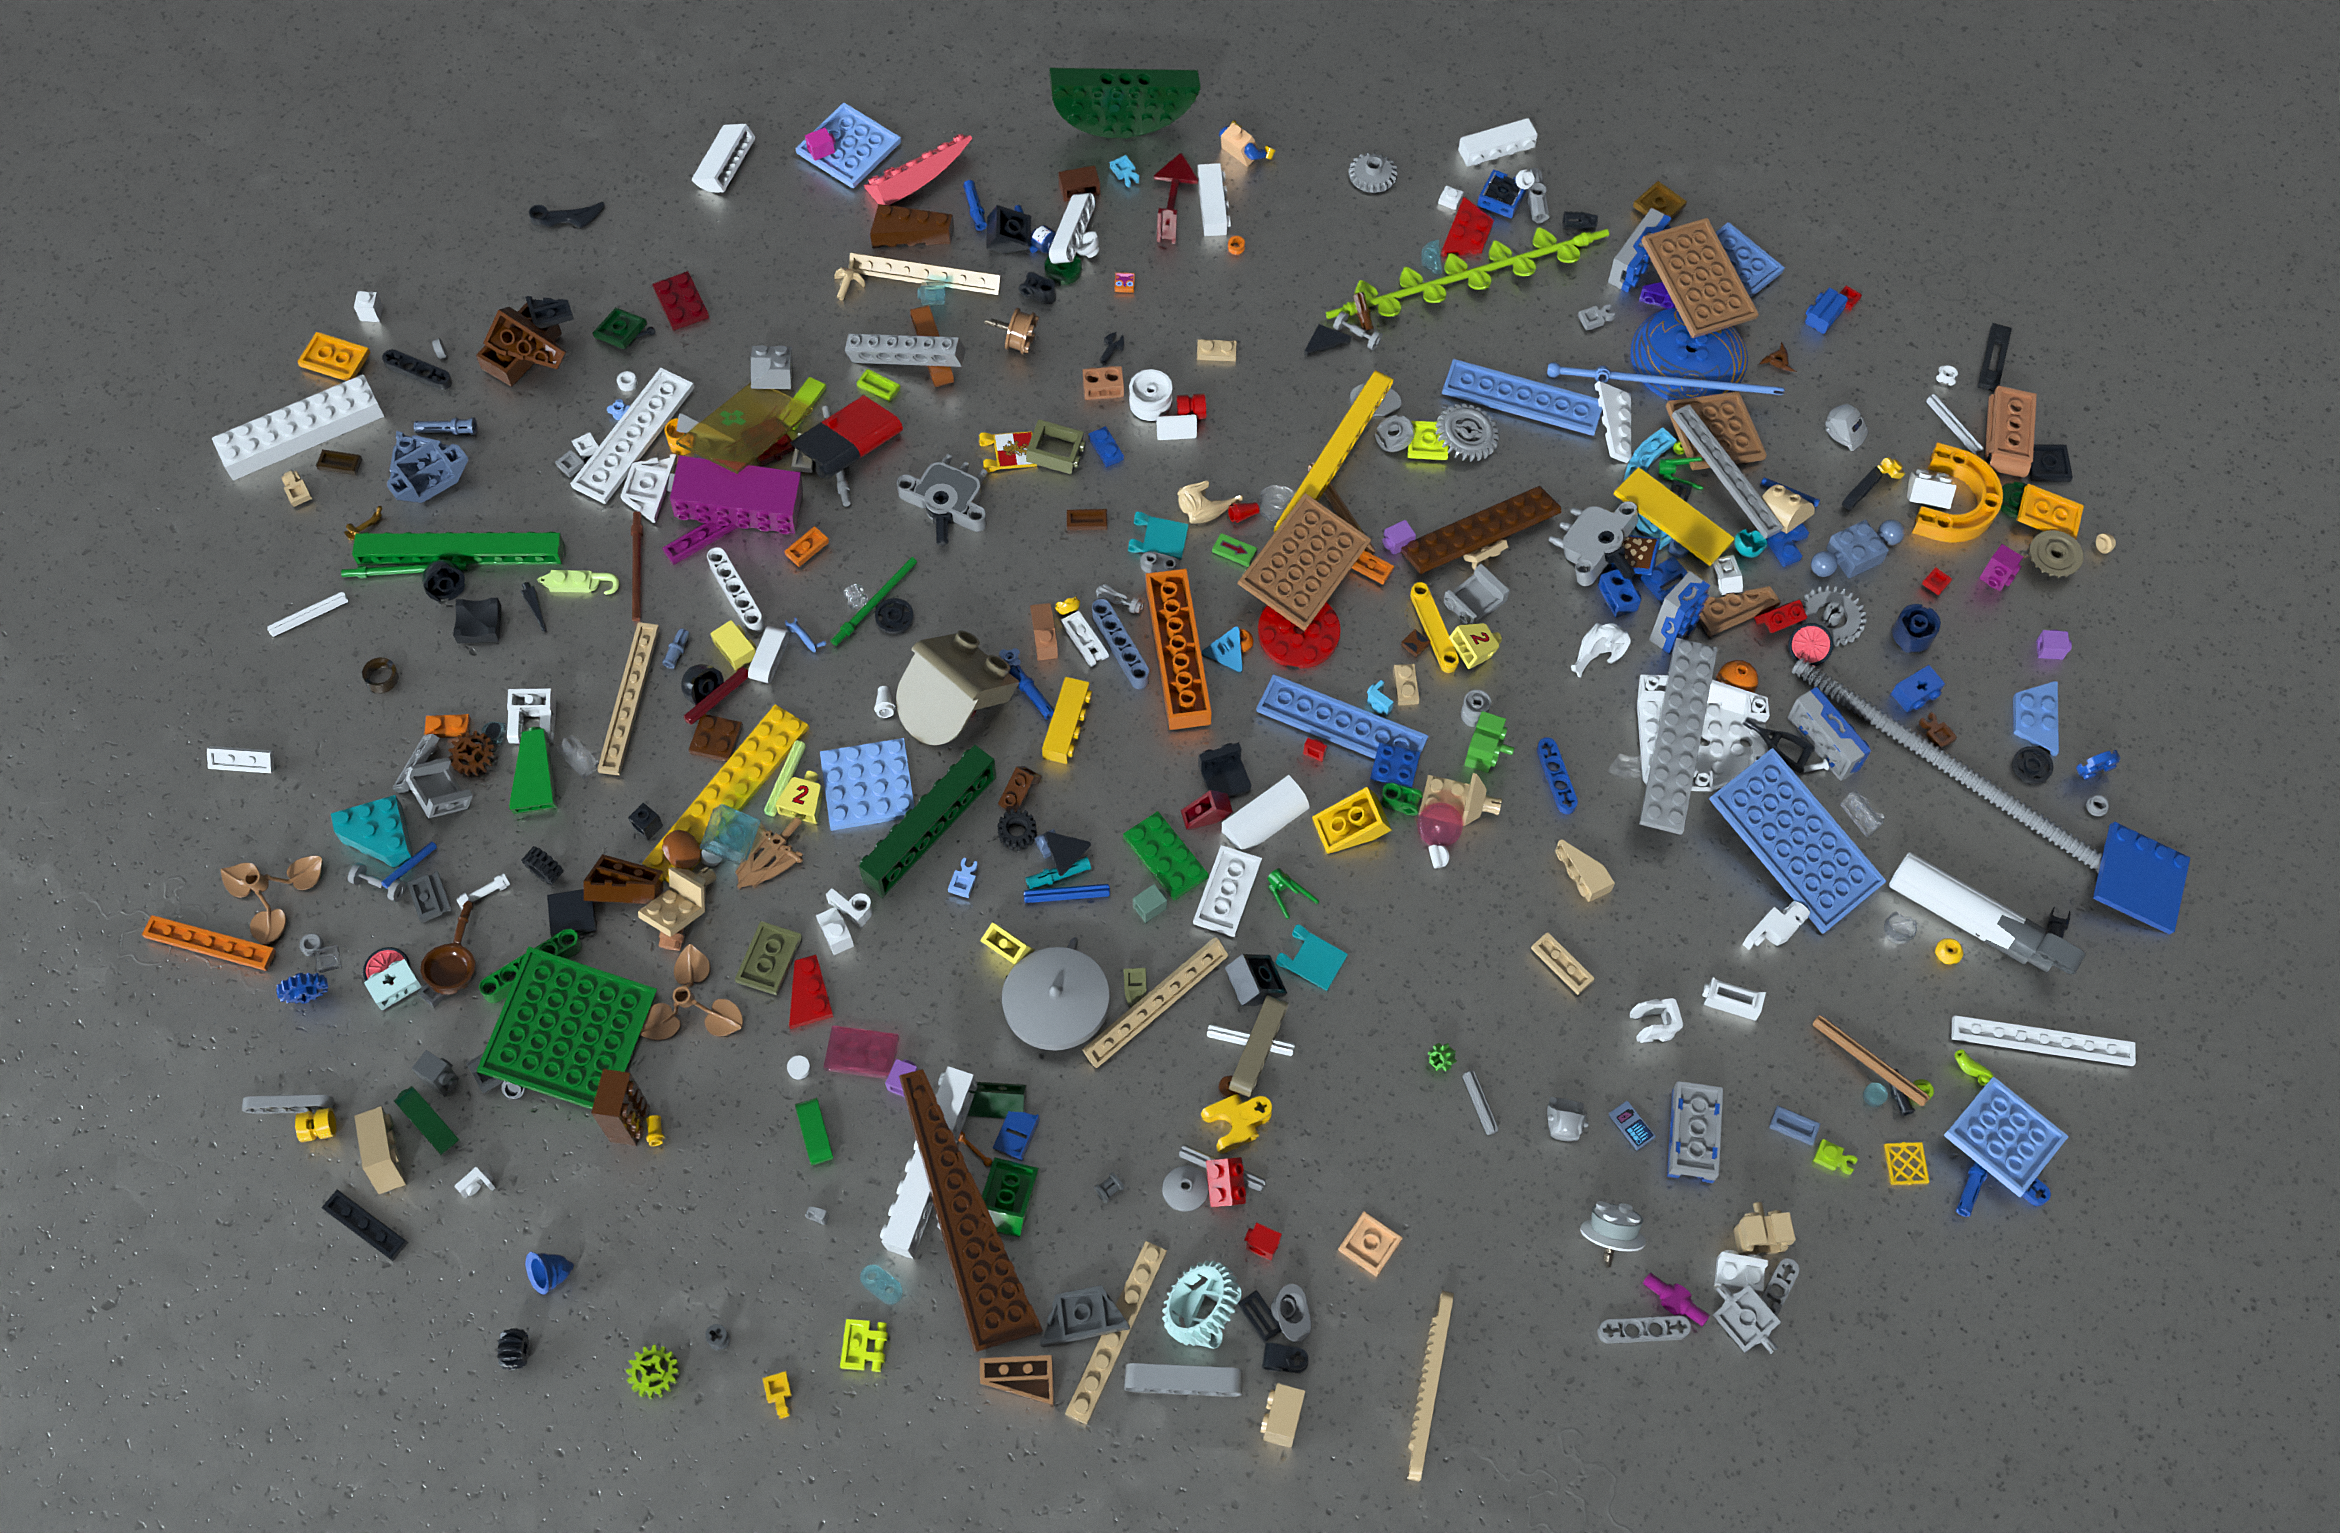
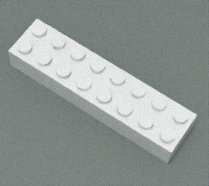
M360 375L212 437V440L225 469L234 481L384 417L364 375Z
M948 1066L946 1072L941 1073L938 1081L940 1088L938 1093L934 1094L957 1144L974 1094L968 1091H976L978 1085L973 1074ZM917 1140L914 1144V1150H916L913 1159L909 1158L905 1171L908 1172L904 1181H900L897 1189V1194H899L897 1202H893L890 1207L889 1216L891 1218L888 1225L885 1224L880 1234L881 1242L888 1251L911 1259L915 1257L934 1206Z

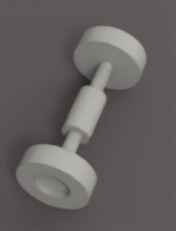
M1342 311L1337 316L1333 328L1341 331L1344 326L1350 328V331L1358 336L1368 338L1367 347L1375 350L1381 342L1383 333L1376 330L1370 336L1365 333L1366 330L1355 324L1347 323L1349 314Z
M357 862L352 866L348 874V881L350 883L358 885L363 879H366L369 884L381 889L384 888L381 884L383 879L373 875H366V865ZM396 879L387 888L389 889L388 899L395 902L399 901L405 893L406 882Z

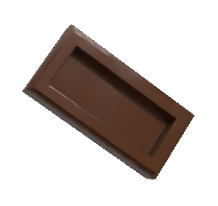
M1107 509L1067 510V531L1107 530Z

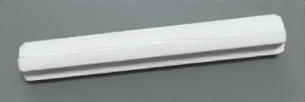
M341 591L268 625V631L272 636L279 635L347 603L348 599L345 593Z
M1210 1024L1207 1030L1208 1037L1245 1046L1251 1034ZM1275 1039L1270 1051L1292 1056L1295 1044Z

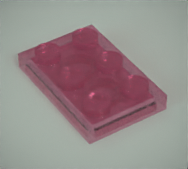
M832 1025L823 1066L824 1071L887 1079L894 1065L899 1035Z

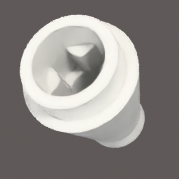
M880 686L874 710L879 717L888 718L894 714L896 707L890 688L888 686Z

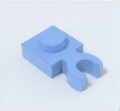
M963 858L961 861L962 871L955 870L948 887V892L969 898L976 881V876L972 874L977 871L978 864L977 861H974L972 867H966L967 859Z

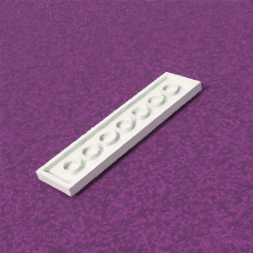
M660 368L570 483L572 488L606 504L629 474L632 463L640 460L695 388L694 384Z

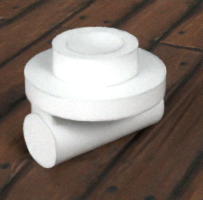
M1437 845L1429 846L1433 867H1445L1449 861L1447 848Z

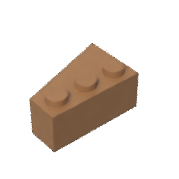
M1052 1355L979 1358L980 1384L1054 1406Z

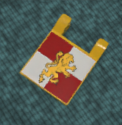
M1032 431L1005 434L980 433V446L984 447L994 443L996 460L985 459L983 461V469L990 473L999 469L1036 467V464L1026 462V452L1033 435Z

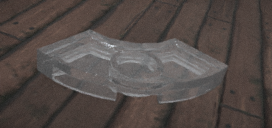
M1619 754L1608 772L1623 778H1643L1642 756L1628 757Z

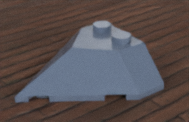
M396 431L395 437L397 441L396 446L393 448L390 465L391 476L387 482V487L397 500L423 503L458 483L469 460L458 445L451 444L449 446L442 444L438 440L416 435L410 437L404 435L403 432Z

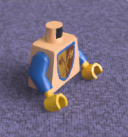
M1235 120L1229 126L1219 131L1222 149L1247 167L1257 159L1265 157L1272 159L1276 151L1268 145L1264 149L1258 150L1254 138L1243 130L1242 125H1238Z

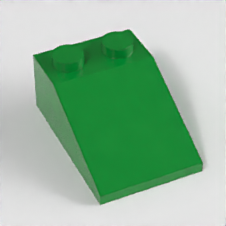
M994 1157L982 1198L998 1232L1021 1236L1039 1168Z

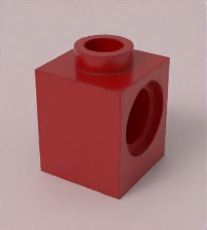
M1256 1222L1254 1229L1249 1228L1244 1241L1247 1242L1246 1250L1272 1261L1282 1234Z

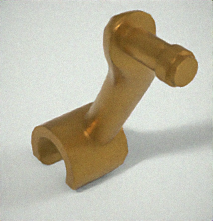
M378 506L377 512H374L372 517L361 525L355 527L351 523L347 524L346 528L348 531L344 532L345 535L353 540L355 539V534H359V532L375 524L382 517V506Z

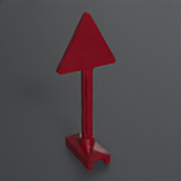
M1179 153L1154 175L1155 180L1171 181L1167 208L1158 209L1157 242H1161V239H1170L1172 244H1176L1178 210L1174 209L1179 183L1198 184V178L1182 153Z

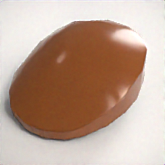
M675 830L664 838L662 849L666 859L672 866L689 869L699 862L700 847L695 837L683 830Z

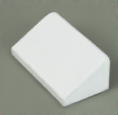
M1196 415L1157 417L1158 440L1197 437Z

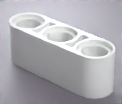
M773 626L766 627L749 667L748 677L750 679L768 684L771 683L789 641L790 634L788 630Z

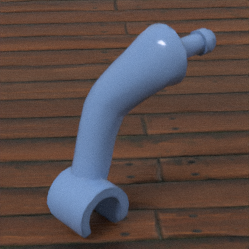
M796 617L793 623H788L785 620L787 630L789 632H796L812 652H816L815 648L826 646V641L814 644L811 637L798 624Z

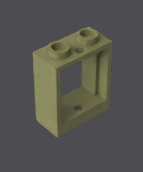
M1038 419L1027 448L1026 462L1072 475L1074 467L1078 468L1081 458L1079 453L1084 452L1086 441L1083 440L1084 432ZM1044 435L1074 443L1070 458L1039 450Z

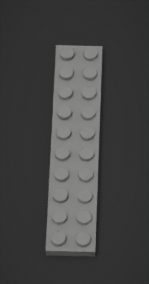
M1676 638L1674 642L1640 816V825L1680 835L1684 832L1717 647Z

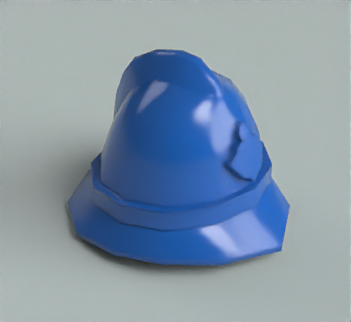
M532 1251L526 1255L525 1266L528 1278L533 1288L543 1295L564 1282L574 1268V1264L561 1255L538 1254Z

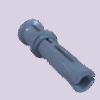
M475 417L465 420L453 418L451 421H415L414 431L416 434L452 433L460 435V433H470L471 435H476L477 421Z

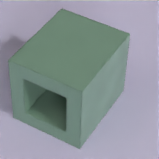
M1153 884L1133 898V907L1146 923L1167 909L1168 897L1162 889H1158Z

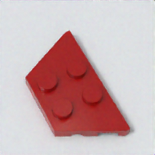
M1463 197L1442 248L1441 256L1444 257L1447 256V253L1457 252L1458 255H1466L1468 253L1482 254L1494 220L1467 198Z

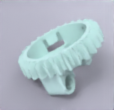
M1206 1260L1204 1264L1198 1262L1197 1267L1190 1266L1189 1272L1183 1271L1184 1276L1182 1278L1177 1277V1284L1172 1285V1292L1167 1293L1169 1299L1164 1301L1167 1307L1162 1310L1165 1314L1162 1319L1165 1322L1164 1327L1168 1330V1333L1178 1342L1185 1345L1190 1343L1192 1346L1196 1344L1215 1349L1220 1346L1223 1339L1220 1328L1224 1329L1227 1321L1231 1320L1230 1316L1235 1312L1234 1305L1241 1299V1288L1235 1282L1237 1277L1233 1275L1229 1268L1216 1261L1209 1262ZM1202 1276L1208 1279L1205 1284L1196 1290L1189 1288L1190 1285L1201 1280ZM1205 1296H1207L1212 1301L1217 1302V1305L1205 1320L1196 1318ZM1179 1317L1184 1318L1186 1328L1179 1327L1181 1325Z

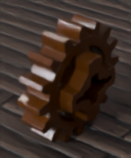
M466 731L465 737L458 735L459 741H452L454 748L448 749L451 754L449 756L452 763L451 766L455 770L457 769L461 775L465 772L468 777L471 776L472 772L479 776L480 770L486 773L487 769L485 767L487 765L493 766L490 760L496 759V755L493 753L496 751L495 746L492 745L493 741L485 733L480 735L477 731H474L473 735Z

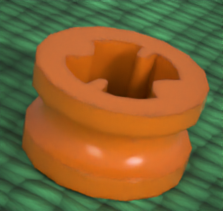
M1240 236L1231 237L1228 241L1229 252L1235 255L1244 252V239Z

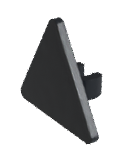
M1048 831L1044 834L1059 876H1063L1091 846L1089 841Z

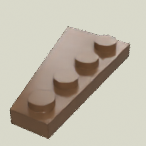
M1770 586L1747 590L1742 594L1734 595V593H1730L1720 598L1709 597L1704 603L1705 607L1699 614L1701 617L1698 621L1710 637L1780 606L1781 601Z

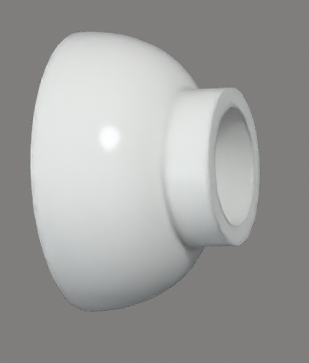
M1090 231L1083 235L1077 250L1078 254L1091 258L1099 252V238L1096 232Z

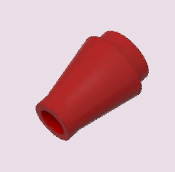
M1257 502L1233 503L1232 506L1228 507V515L1232 522L1236 521L1239 523L1253 515L1259 514Z

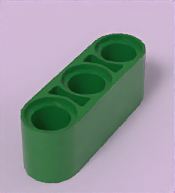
M813 1098L796 1103L795 1107L811 1166L833 1160L834 1157L818 1099Z

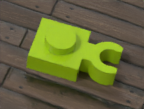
M1822 1139L1813 1161L1833 1171L1839 1166L1845 1174L1851 1175L1854 1169L1848 1167L1847 1162L1855 1164L1858 1159L1853 1155H1842L1844 1148Z

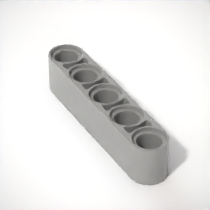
M1130 1363L1125 1366L1124 1390L1144 1393L1241 1396L1242 1370L1226 1367Z

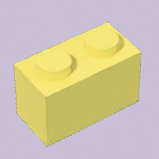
M730 620L710 633L713 643L736 672L752 662L757 647L751 639H746V634L740 625L736 626Z
M993 922L980 940L1014 965L1035 950L1002 926Z

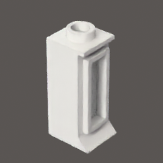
M1714 977L1709 984H1705L1702 996L1705 997L1704 1005L1755 1021L1762 1011L1766 992H1755L1719 981Z

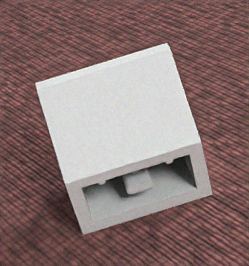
M1925 469L1911 470L1907 498L1912 502L1950 509L1956 484L1945 473L1937 472L1936 475L1929 474V471Z

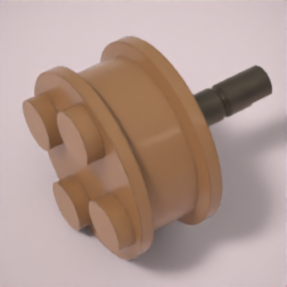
M1017 307L1012 315L1010 324L991 318V321L985 319L984 324L1007 331L1005 349L1014 348L1020 350L1021 354L1024 355L1029 353L1030 346L1034 343L1036 333L1033 332L1034 328L1038 325L1039 316H1036L1034 312L1031 314L1021 312L1020 308Z

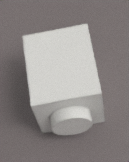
M357 291L354 309L360 321L380 322L383 304L377 292Z

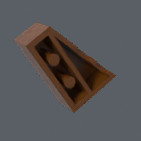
M602 854L583 881L584 901L649 904L663 892L664 871Z

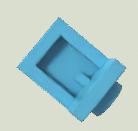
M1380 680L1377 684H1372L1368 689L1367 703L1372 706L1375 712L1382 713L1387 717L1392 712L1393 701L1382 694L1385 682Z

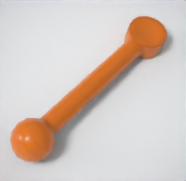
M961 1131L958 1141L962 1140L983 1160L985 1166H990L992 1159L984 1156L965 1138L964 1132Z

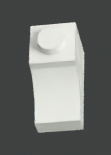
M836 907L816 915L833 955L854 947L851 935Z

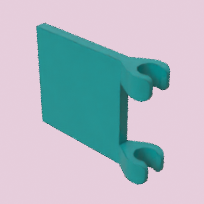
M1136 512L1134 524L1139 526L1147 525L1144 543L1136 539H1130L1128 551L1132 553L1152 551L1182 560L1189 524L1151 517L1143 512Z
M1297 924L1293 929L1292 935L1297 939L1303 940V945L1294 960L1284 953H1279L1275 963L1327 991L1348 954Z

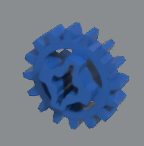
M297 973L294 977L282 980L281 984H278L276 988L278 999L281 1002H295V1004L301 1002L305 1004L309 1003L311 999L314 1000L318 996H323L324 992H328L327 988L329 987L327 978L324 975L319 976V973Z

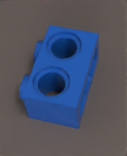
M1618 569L1602 574L1598 586L1614 617L1617 618L1638 611L1642 599L1640 592L1635 590L1632 579H1624Z

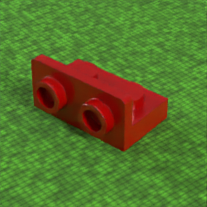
M1799 599L1754 618L1757 625L1765 623L1769 632L1774 633L1807 619V615Z

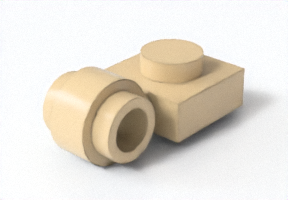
M296 470L284 473L281 479L286 486L284 490L293 507L312 499L303 479L301 480Z

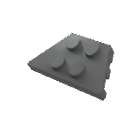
M1101 1285L1056 1294L1052 1304L1053 1309L1048 1316L1047 1328L1044 1337H1041L1040 1345L1047 1347L1129 1330L1130 1325Z

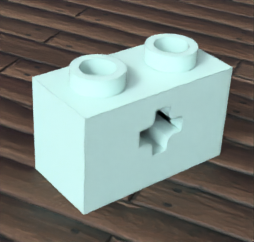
M405 959L393 962L389 965L388 969L371 975L364 982L381 1010L386 1009L422 987Z

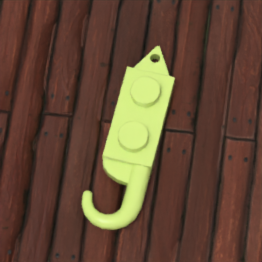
M551 570V573L537 578L538 583L549 588L550 592L591 593V591L597 589L600 581L613 582V587L610 590L604 591V594L608 595L615 593L620 586L616 575L592 571Z

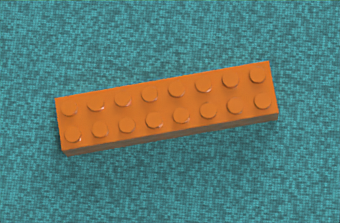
M1187 569L1146 573V591L1169 730L1211 725V707Z

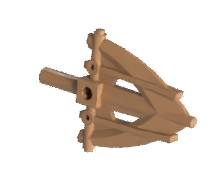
M795 817L780 835L775 833L773 836V832L771 830L766 831L761 822L759 825H753L754 832L745 846L740 866L735 871L736 875H738V884L736 886L739 889L750 885L756 888L761 882L779 875L796 862L802 863L803 854L798 851L794 852L792 846H787L786 842L802 823L798 817ZM761 848H765V849L759 854V856L754 860L756 853H757ZM776 856V860L770 866L765 867Z

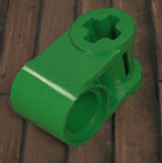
M1388 783L1382 790L1380 803L1387 809L1415 816L1419 813L1418 804L1420 799L1423 798V793L1415 788ZM1386 794H1392L1395 798H1390Z

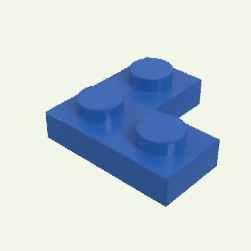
M1801 523L1787 534L1781 531L1766 540L1781 565L1786 567L1802 559V554L1794 543L1807 538L1809 532L1804 524Z

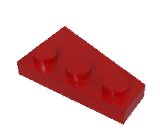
M816 954L795 960L789 1020L790 1029L833 1017Z

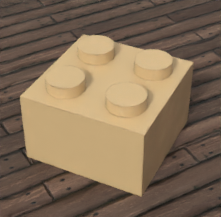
M1278 1383L1275 1390L1270 1389L1266 1409L1270 1410V1414H1264L1260 1431L1265 1433L1263 1441L1289 1448L1292 1447L1304 1399V1390Z

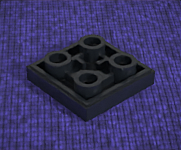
M583 889L547 895L551 937L565 929H572L577 934L596 930L594 901H584Z

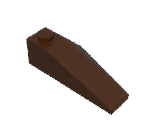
M510 306L498 310L483 344L499 354L510 355L521 360H529L554 369H559L567 353L527 317Z

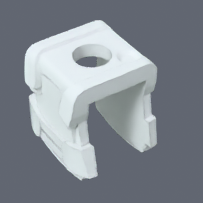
M1674 998L1662 1001L1652 999L1639 1003L1631 1010L1630 1018L1637 1019L1661 1014L1663 1021L1661 1025H1651L1644 1028L1637 1035V1042H1653L1654 1039H1659L1662 1042L1669 1041L1676 1032L1681 1030L1683 1021L1677 1001Z

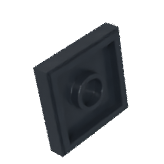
M2034 444L2033 462L2029 471L2031 481L2071 482L2073 475L2067 445Z

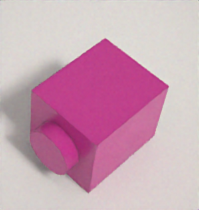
M825 127L805 135L807 149L814 161L835 153V138L832 133H828Z

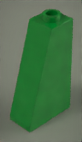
M541 727L528 728V731H523L521 735L509 809L514 814L557 807L548 733L544 728L541 729Z

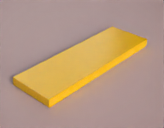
M1640 467L1614 492V495L1623 502L1630 501L1635 503L1639 514L1709 566L1735 540L1734 537Z

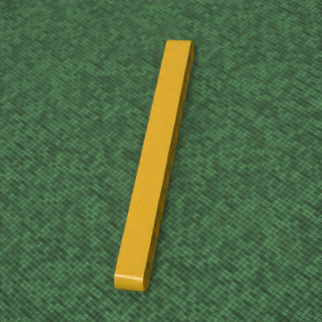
M1377 370L1373 372L1277 521L1274 533L1305 493L1317 502L1320 500L1329 483L1390 390L1393 378Z

